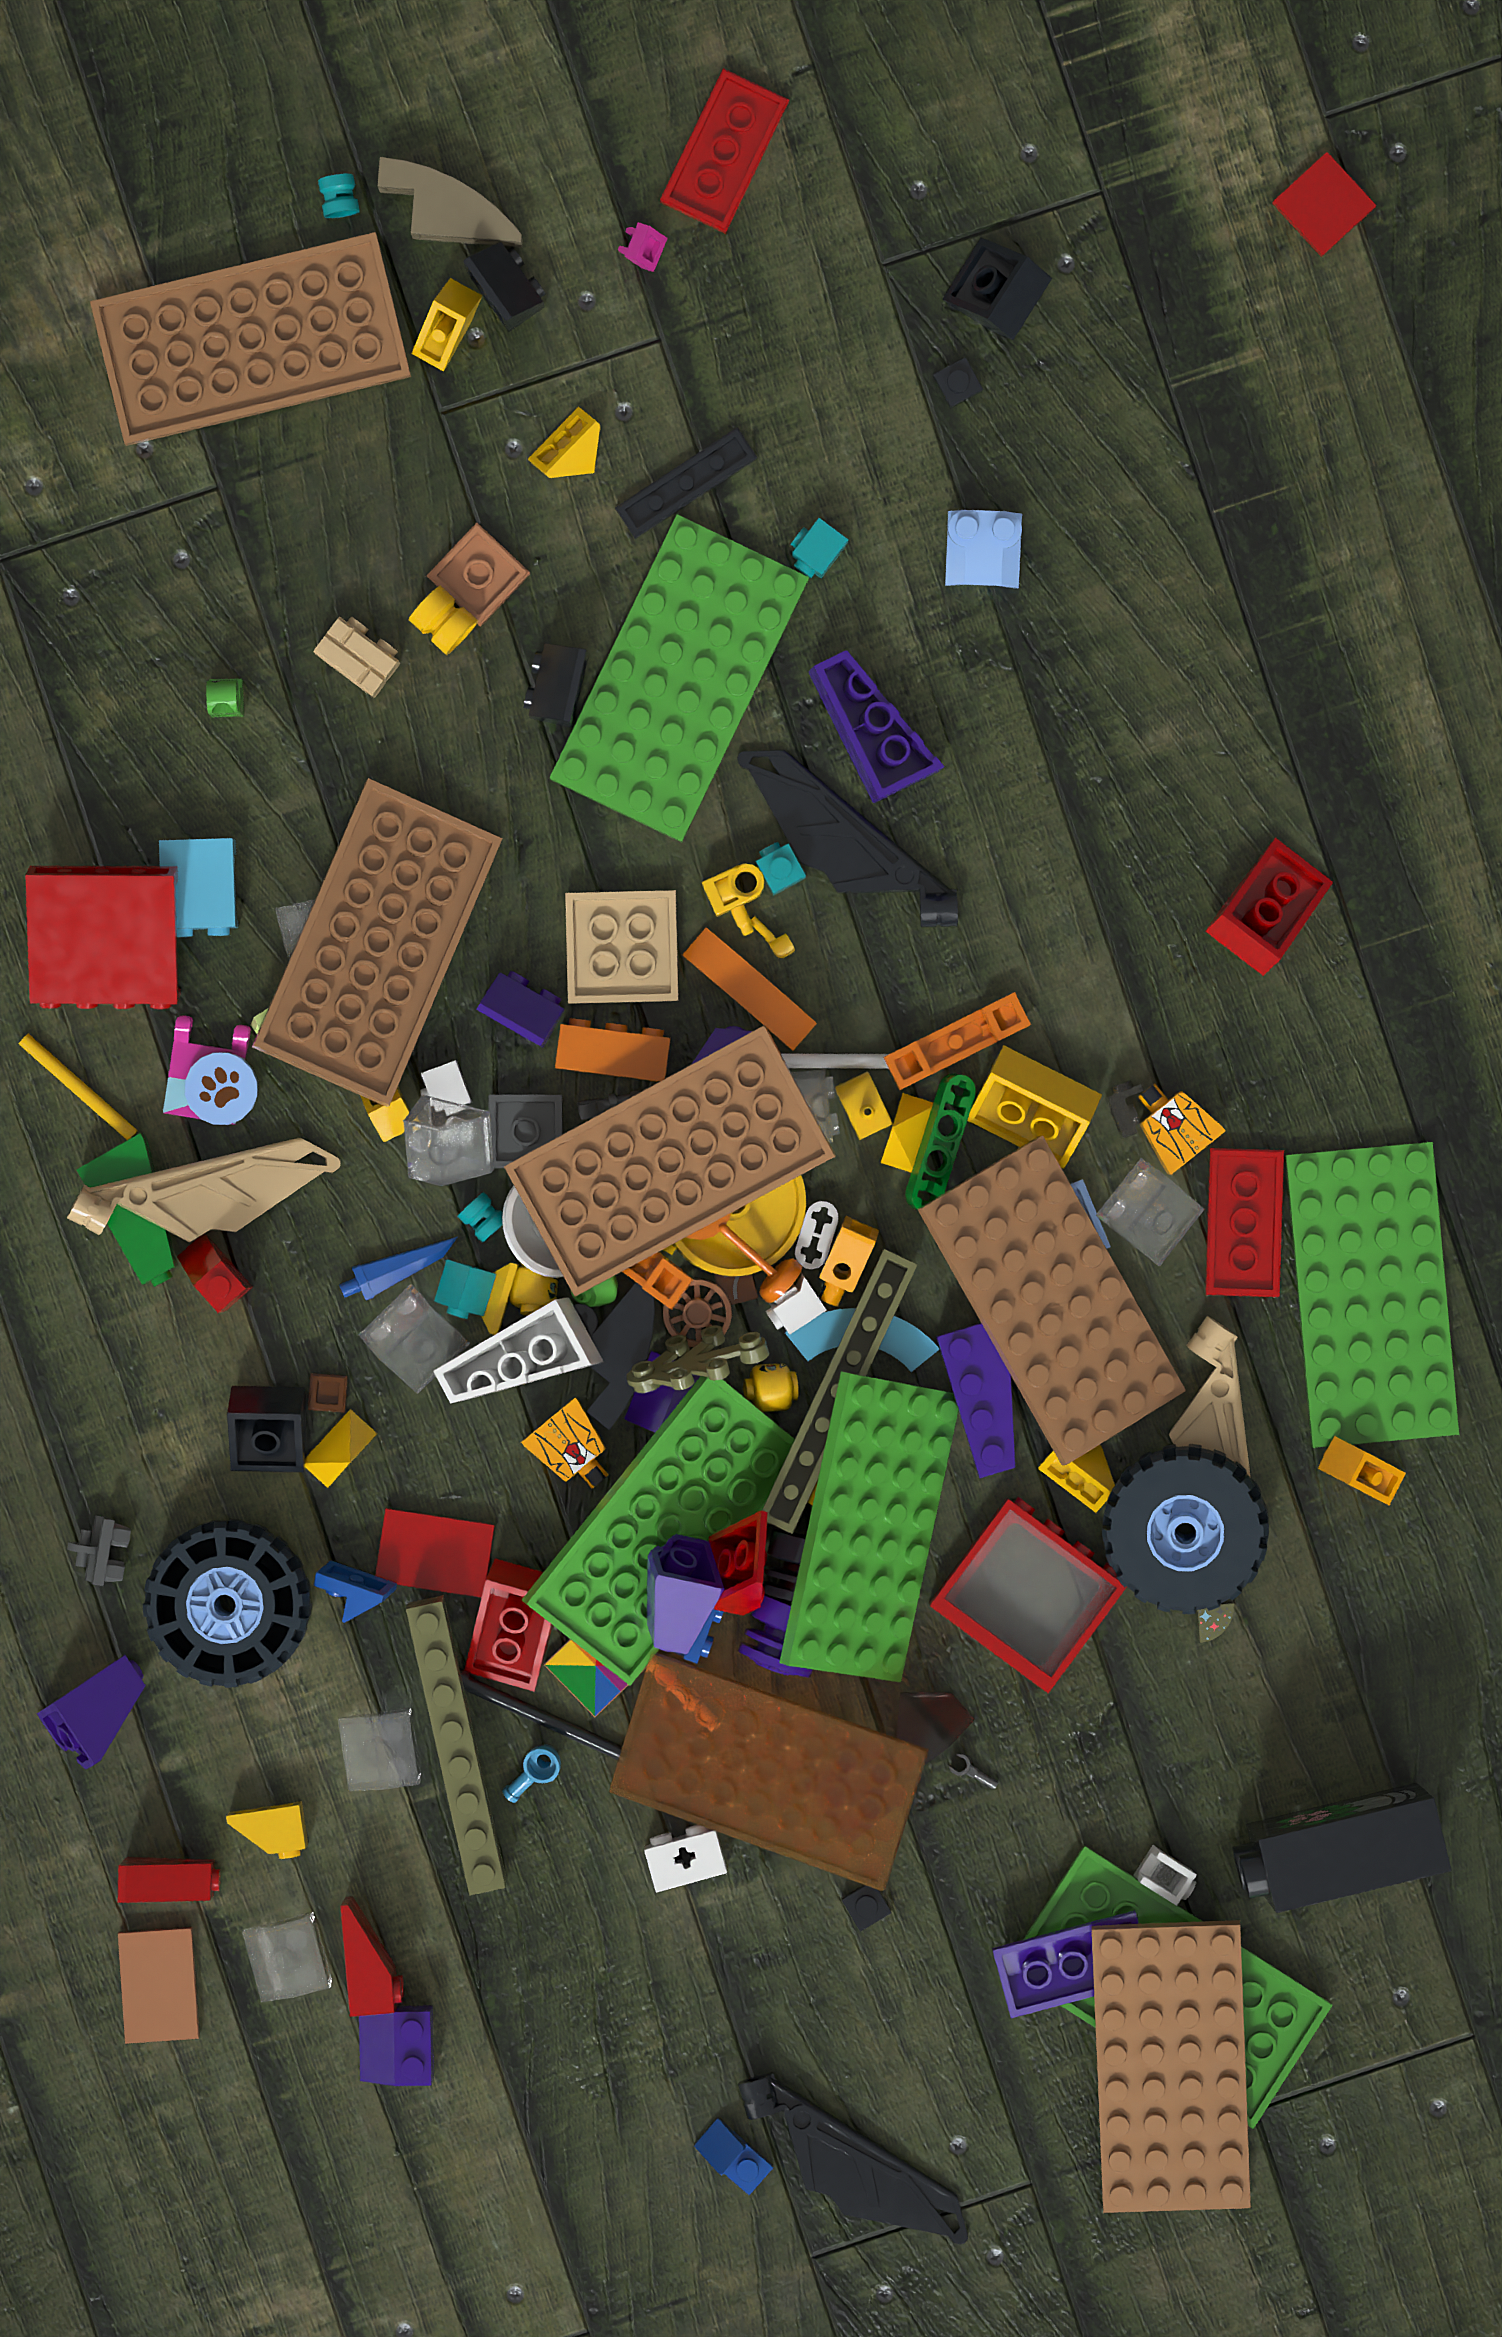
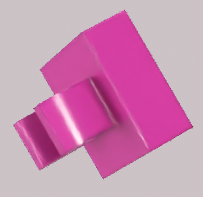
M638 222L636 228H626L625 232L632 236L628 247L619 246L618 251L642 269L654 272L668 238L651 226Z

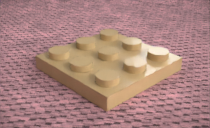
M676 890L565 893L568 1004L678 1001Z

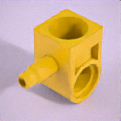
M745 863L702 881V886L716 916L718 917L731 911L742 934L746 936L753 933L751 919L744 905L754 901L763 891L764 877L759 868ZM742 873H750L756 878L757 885L749 893H742L735 885L737 877Z
M868 1071L835 1086V1090L859 1140L893 1124Z

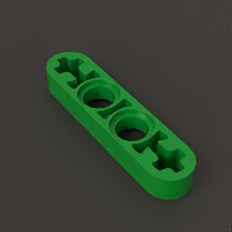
M951 1073L946 1075L939 1084L906 1188V1201L911 1208L917 1211L920 1207L945 1193L975 1098V1084L966 1075ZM952 1085H959V1087L964 1089L962 1096H955L953 1092H950ZM945 1103L959 1107L958 1112L944 1108ZM949 1115L954 1121V1128L951 1133L943 1136L939 1132L938 1123L943 1116ZM938 1150L943 1156V1163L940 1168L932 1171L927 1165V1157L932 1151ZM923 1173L928 1176L937 1177L936 1182L923 1179ZM919 1190H926V1192L931 1194L929 1201H922L921 1198L917 1197Z

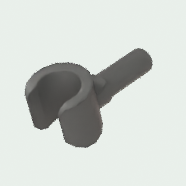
M963 1753L956 1754L965 1759L967 1766L964 1771L960 1772L949 1765V1769L953 1774L958 1776L967 1774L993 1790L996 1788L998 1781L973 1766L972 1760L968 1755Z

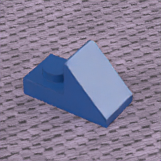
M330 1560L316 1572L313 1586L324 1589L331 1596L347 1597L342 1622L345 1623L383 1602L396 1590L397 1583Z
M719 2118L712 2123L694 2144V2147L721 2176L725 2174L748 2195L755 2190L773 2169V2165Z

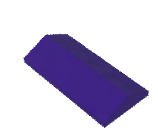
M1135 1910L992 1948L1010 2017L1014 2018L1093 1997L1094 1976L1091 1926L1139 1924Z

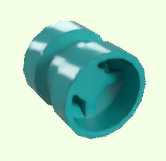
M335 174L318 180L319 191L324 195L325 199L322 205L324 218H341L360 212L358 200L353 196V189L355 188L353 174Z
M485 1192L481 1193L457 1216L464 1224H470L474 1228L475 1236L482 1243L503 1225V1212L496 1210L491 1205V1199Z

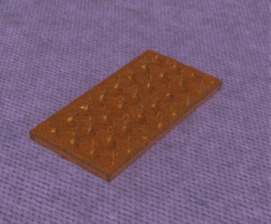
M652 1653L609 1792L883 1891L886 1889L929 1749L668 1656Z

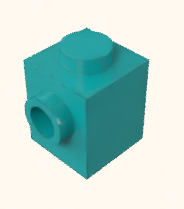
M818 518L810 530L803 527L791 543L796 548L792 553V557L797 560L794 566L809 578H812L815 574L822 579L847 546L848 539Z
M776 842L759 852L762 858L756 861V865L762 872L764 880L773 896L806 878L789 844L781 847L779 842Z
M447 1259L434 1302L448 1306L446 1313L460 1318L468 1319L469 1313L484 1316L496 1274Z

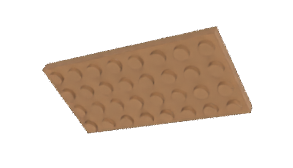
M376 232L90 301L126 446L411 377Z
M368 778L252 1048L388 1107L502 838Z
M764 1025L509 1163L504 1168L574 1297L832 1159L836 1155L767 1027Z
M1043 1136L1033 1139L918 1209L1061 1465L1071 1463L1186 1391Z
M1240 1920L1091 1926L1103 2213L1251 2208Z

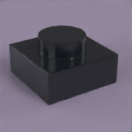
M966 357L933 374V378L950 409L983 391Z
M873 1880L841 1898L860 1932L892 1913Z

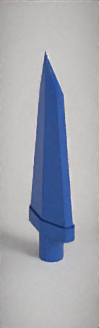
M458 1237L353 1266L352 1270L355 1278L339 1284L344 1298L362 1291L366 1301L374 1298L378 1293L443 1258Z

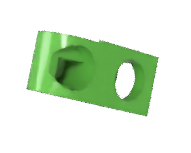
M210 679L207 681V711L210 717H244L242 679Z

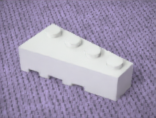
M568 1297L550 1302L433 1372L450 1403H455L599 1364L604 1361Z

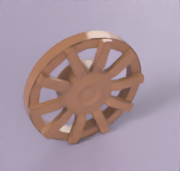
M695 1278L689 1285H694V1298L691 1299L685 1291L682 1297L686 1304L677 1303L675 1305V1309L683 1311L682 1315L670 1318L669 1308L665 1305L663 1307L664 1323L672 1337L676 1335L685 1336L690 1328L696 1329V1341L687 1339L689 1347H695L702 1341L701 1328L712 1326L710 1323L711 1319L724 1323L722 1327L724 1335L731 1323L732 1307L727 1294L716 1283L706 1279ZM700 1285L711 1288L704 1299L700 1298ZM715 1292L719 1294L725 1304L726 1317L712 1313V1310L723 1307L721 1301L710 1305L709 1300ZM684 1320L686 1325L679 1334L672 1324Z

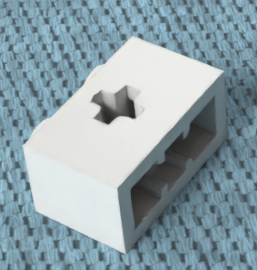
M706 1823L686 1828V1835L672 1838L671 1833H665L650 1838L651 1844L646 1845L644 1851L656 1893L727 1873V1866L716 1826L708 1828ZM686 1847L687 1852H695V1855L691 1856L690 1864L684 1865L682 1859L675 1860V1857L679 1855V1848Z

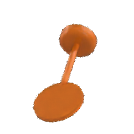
M731 1213L687 1236L690 1239L703 1240L714 1237L717 1233L721 1232L768 1275L761 1284L759 1291L760 1296L767 1303H772L780 1298L792 1286L802 1271V1265L794 1258L785 1259L773 1268L726 1225Z

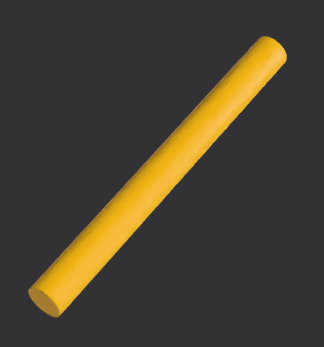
M29 1033L19 1042L23 1049L126 1140L136 1135L138 1130Z

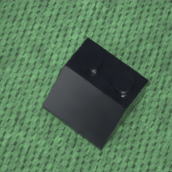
M981 237L942 300L990 331L1014 340L1036 303L1043 295L1052 277L1028 256Z
M499 242L469 256L463 261L467 274L508 332L545 308L541 297L546 295V293L534 276L530 279L526 278L520 269L525 264L513 246L506 249L503 243Z
M544 644L543 652L536 651L532 665V673L538 674L535 688H527L523 706L525 709H530L528 714L530 719L573 728L589 658L586 649Z
M232 1386L227 1409L231 1471L304 1472L307 1423L305 1387Z

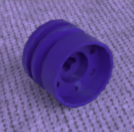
M765 1594L761 1607L751 1613L753 1617L765 1623L764 1629L746 1628L744 1633L748 1637L759 1641L758 1645L741 1642L738 1652L748 1656L755 1664L787 1676L799 1675L810 1678L813 1669L787 1666L779 1663L791 1605L777 1601L768 1594Z

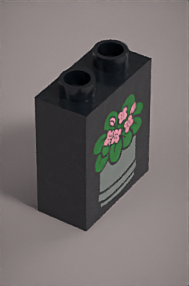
M1418 1783L1247 1823L1246 1827L1250 1843L1232 1847L1242 1889L1247 1891L1249 1899L1264 1896L1276 1913L1452 1871L1435 1799Z

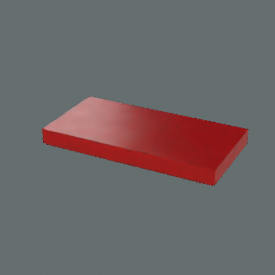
M723 68L662 194L660 203L726 234L789 104V99Z
M1209 1148L1205 1295L1280 1297L1284 1150Z

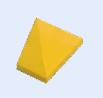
M578 406L528 460L548 478L594 473L600 424Z
M902 1093L880 1163L912 1172L933 1102Z
M509 1263L493 1272L496 1274L485 1314L481 1316L490 1334L496 1335L500 1331L517 1267H519L517 1263Z
M350 1409L305 1458V1468L328 1488L378 1433Z
M1101 1445L1096 1446L1067 1465H1061L1056 1454L1052 1451L1038 1467L1040 1471L1095 1513L1108 1500L1115 1486Z

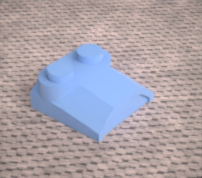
M985 510L948 511L945 586L984 585L1018 589L1022 514Z

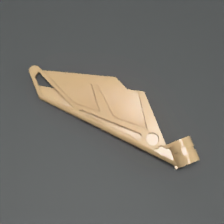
M295 1138L95 1187L84 1185L74 1201L67 1218L81 1226H86L90 1231L100 1235L116 1204L191 1242L210 1229L237 1232L323 1172L333 1173L340 1167V1160L338 1157L302 1138ZM314 1152L326 1159V1166L294 1162Z
M1207 1316L1198 1328V1332L1193 1335L1186 1346L1198 1356L1214 1365L1215 1368L1176 1422L1169 1436L1173 1444H1176V1447L1197 1444L1211 1451L1214 1449L1225 1453L1226 1457L1233 1462L1241 1464L1250 1476L1235 1341L1238 1336L1213 1318Z

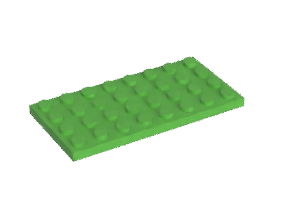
M677 514L553 769L550 780L682 843L809 581V577Z
M1433 1142L1285 1155L1311 1447H1329L1334 1436L1349 1444L1459 1435Z
M841 1371L779 1663L793 1667L901 1682L958 1415L954 1393Z
M700 1376L523 1597L522 1601L631 1686L659 1651L658 1648H654L647 1625L648 1554L655 1547L664 1546L668 1539L675 1534L709 1541V1536L761 1511L795 1439L723 1379L714 1381L710 1380L709 1377Z
M1083 1845L1023 1940L1134 1910L1139 1924L1204 1921L1181 1906L1171 1903L1141 1884L1128 1872ZM1241 1946L1248 2126L1254 2129L1333 2005ZM1094 1996L1060 2005L1096 2028Z

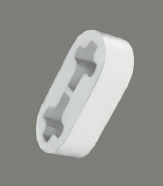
M819 1201L813 1203L805 1214L795 1247V1257L806 1269L819 1268L828 1257L838 1224L837 1210L828 1202ZM821 1207L828 1208V1215L833 1217L831 1224L825 1223L823 1225L821 1234L814 1233L816 1220L811 1218V1214L813 1211L819 1212ZM812 1236L818 1237L817 1250L822 1252V1256L820 1259L814 1258L812 1263L805 1262L806 1256L800 1253L802 1246L809 1247Z

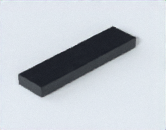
M737 427L615 507V510L636 540L756 461L758 457Z

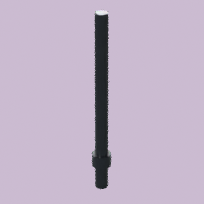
M460 1668L465 1691L618 1761L625 1762L630 1749L470 1677V1672Z

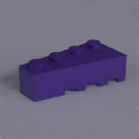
M847 650L813 666L808 673L873 803L915 784L945 767L923 744L924 741L915 731L913 732L902 719L893 704L889 703L880 693L876 684Z
M980 1322L937 1335L936 1339L978 1477L983 1478L1015 1468L1011 1374L985 1328Z

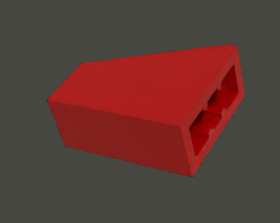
M206 1233L199 1236L177 1256L193 1286L217 1313L227 1311L253 1288L249 1281Z
M126 1857L119 1864L117 1903L210 1901L214 1891H220L221 1870L214 1869L215 1859Z

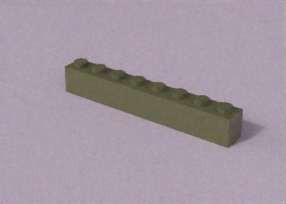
M885 1249L883 1250L762 1511L768 1512L767 1523L790 1534L793 1533L819 1477L841 1371L866 1376L917 1264Z
M444 1595L409 1602L406 1607V1613L469 1896L506 1888L507 1878Z

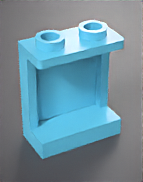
M235 839L159 840L160 866L178 867V882L176 884L177 937L193 936V930L208 929V936L230 935V928H238L235 890Z

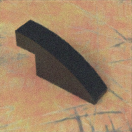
M637 1282L591 1336L604 1362L591 1365L590 1367L610 1384L587 1412L608 1430L611 1429L624 1411L634 1393V1388L628 1384L626 1376L635 1364L647 1361L653 1337L655 1297L642 1289V1286Z

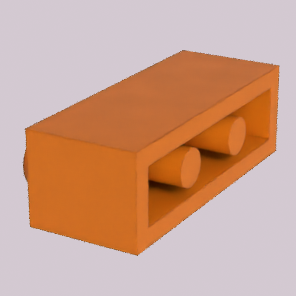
M569 1018V1025L560 1024L556 1069L657 1082L666 1079L671 1038L663 1037L664 1030L642 1027V1034L627 1033V1025L606 1023L605 1030L590 1028L591 1021L573 1018Z

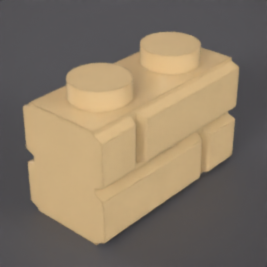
M339 617L313 652L371 697L375 698L400 665L399 660L394 657L398 651L381 638L376 644L366 637L365 634L369 629L353 617H350L347 622Z

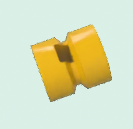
M440 585L420 603L408 620L423 634L431 632V641L444 654L448 655L470 634L477 625L478 620L464 607L455 608V599Z

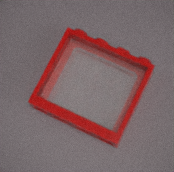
M1017 1497L1013 1502L1006 1498L933 1596L929 1606L1045 1692L1049 1693L1127 1586L1124 1587L1120 1583L1115 1570L1109 1563L1106 1562L1102 1568L1091 1560L1095 1553L1078 1540L1072 1546L1061 1538L1065 1531L1047 1518L1043 1524L1034 1518L1032 1514L1036 1509L1024 1500Z

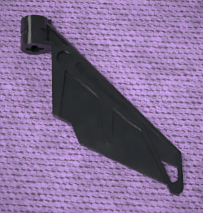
M743 751L739 753L737 757L739 766L748 770L800 863L824 872L837 893L920 892L921 927H936L937 925H941V927L958 926L957 889H949L787 751ZM768 757L778 774L751 765L750 762L753 758Z
M774 2073L750 2077L738 2083L749 2120L766 2117L780 2111L784 2112L806 2190L829 2195L841 2212L847 2216L949 2236L955 2244H965L968 2240L959 2201L954 2192L775 2079ZM934 2208L956 2214L959 2228L953 2233Z

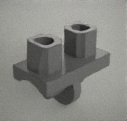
M95 1515L93 1532L81 1529L79 1542H68L67 1550L77 1552L75 1566L86 1567L84 1580L91 1582L93 1585L103 1586L104 1581L116 1582L123 1580L124 1561L108 1559L110 1545L128 1546L131 1529L115 1523V1520L106 1516Z

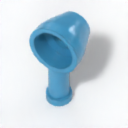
M547 1744L532 1748L524 1759V1772L510 1785L503 1788L504 1796L510 1802L515 1803L519 1800L520 1795L534 1782L548 1783L553 1781L561 1768V1759L557 1750ZM540 1755H547L551 1761H543Z

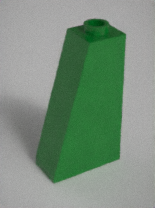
M139 1133L78 1168L77 1172L86 1186L95 1187L153 1173L155 1168L148 1140L144 1133ZM116 1204L107 1224L141 1284L145 1285L151 1282L156 1287L172 1278L173 1275L170 1270L178 1265L170 1232Z

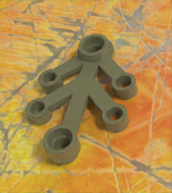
M713 1325L701 1331L702 1341L691 1350L686 1336L676 1335L670 1337L665 1342L667 1350L652 1362L642 1361L635 1364L626 1378L628 1384L637 1393L651 1392L661 1385L673 1387L675 1390H684L694 1384L692 1374L709 1377L710 1380L714 1381L721 1380L730 1374L726 1359L740 1356L742 1363L754 1364L766 1359L769 1356V1350L765 1338L761 1337L758 1332H749L739 1338V1344L710 1351L725 1341L722 1327Z

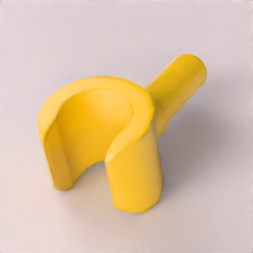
M756 916L751 919V925L765 938L776 957L785 958L795 952V948L786 933L775 938L773 933Z

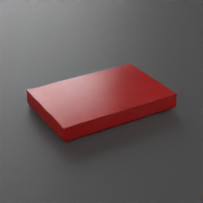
M386 1508L375 1576L402 1586L482 1597L488 1574L495 1524Z

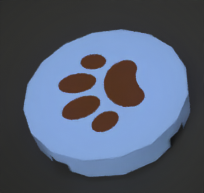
M214 1052L201 1057L190 1068L185 1080V1097L190 1109L200 1119L213 1125H229L243 1119L253 1109L258 1096V1079L253 1067L243 1057L229 1052Z

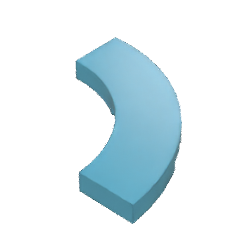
M856 1308L823 1312L792 1334H789L788 1331L785 1334L806 1360L809 1361L816 1355L839 1346ZM893 1316L879 1350L897 1358L912 1372L936 1353L939 1348L918 1328L905 1320Z

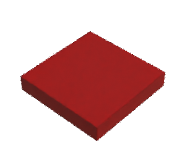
M1328 152L1319 158L1272 202L1276 209L1321 257L1377 206Z

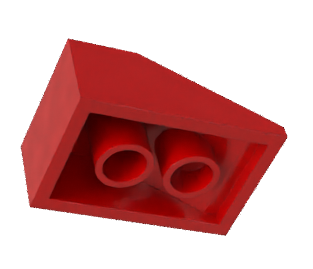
M1274 838L1221 907L1205 932L1264 976L1281 960L1333 882L1277 838Z
M761 1510L709 1536V1543L724 1586V1591L713 1608L714 1610L745 1615L761 1607L765 1595L763 1576L767 1561L765 1546L768 1512Z
M494 1559L485 1581L465 1671L535 1692L553 1625L525 1604L522 1599L543 1572Z
M345 1897L340 1907L350 2017L395 2013L398 2003H402V1998L405 1997L403 1975L396 1976L395 1964L354 1897Z

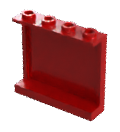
M29 866L25 879L30 1003H39L40 1007L48 1009L61 1007L62 1004H76V1007L82 1009L96 1008L98 1004H113V1007L117 1009L133 1008L135 1004H150V1008L167 1009L172 1007V1004L178 1003L181 989H178L177 866Z

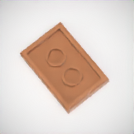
M192 1927L119 1932L118 1945L125 2044L199 2039Z

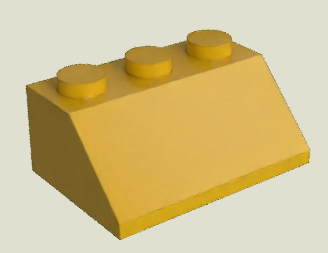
M1003 1045L970 1110L967 1121L1019 1147L1039 1136H1043L1060 1167L1064 1169L1090 1124L1102 1094Z

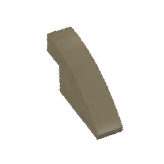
M380 157L378 174L379 192L414 195L411 224L413 239L480 245H495L502 242L505 247H523L522 234L495 205L474 189L433 168L405 160Z

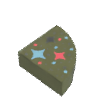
M1221 1603V1607L1210 1611L1207 1608L1197 1610L1200 1643L1217 1638L1227 1629L1233 1617L1234 1603Z

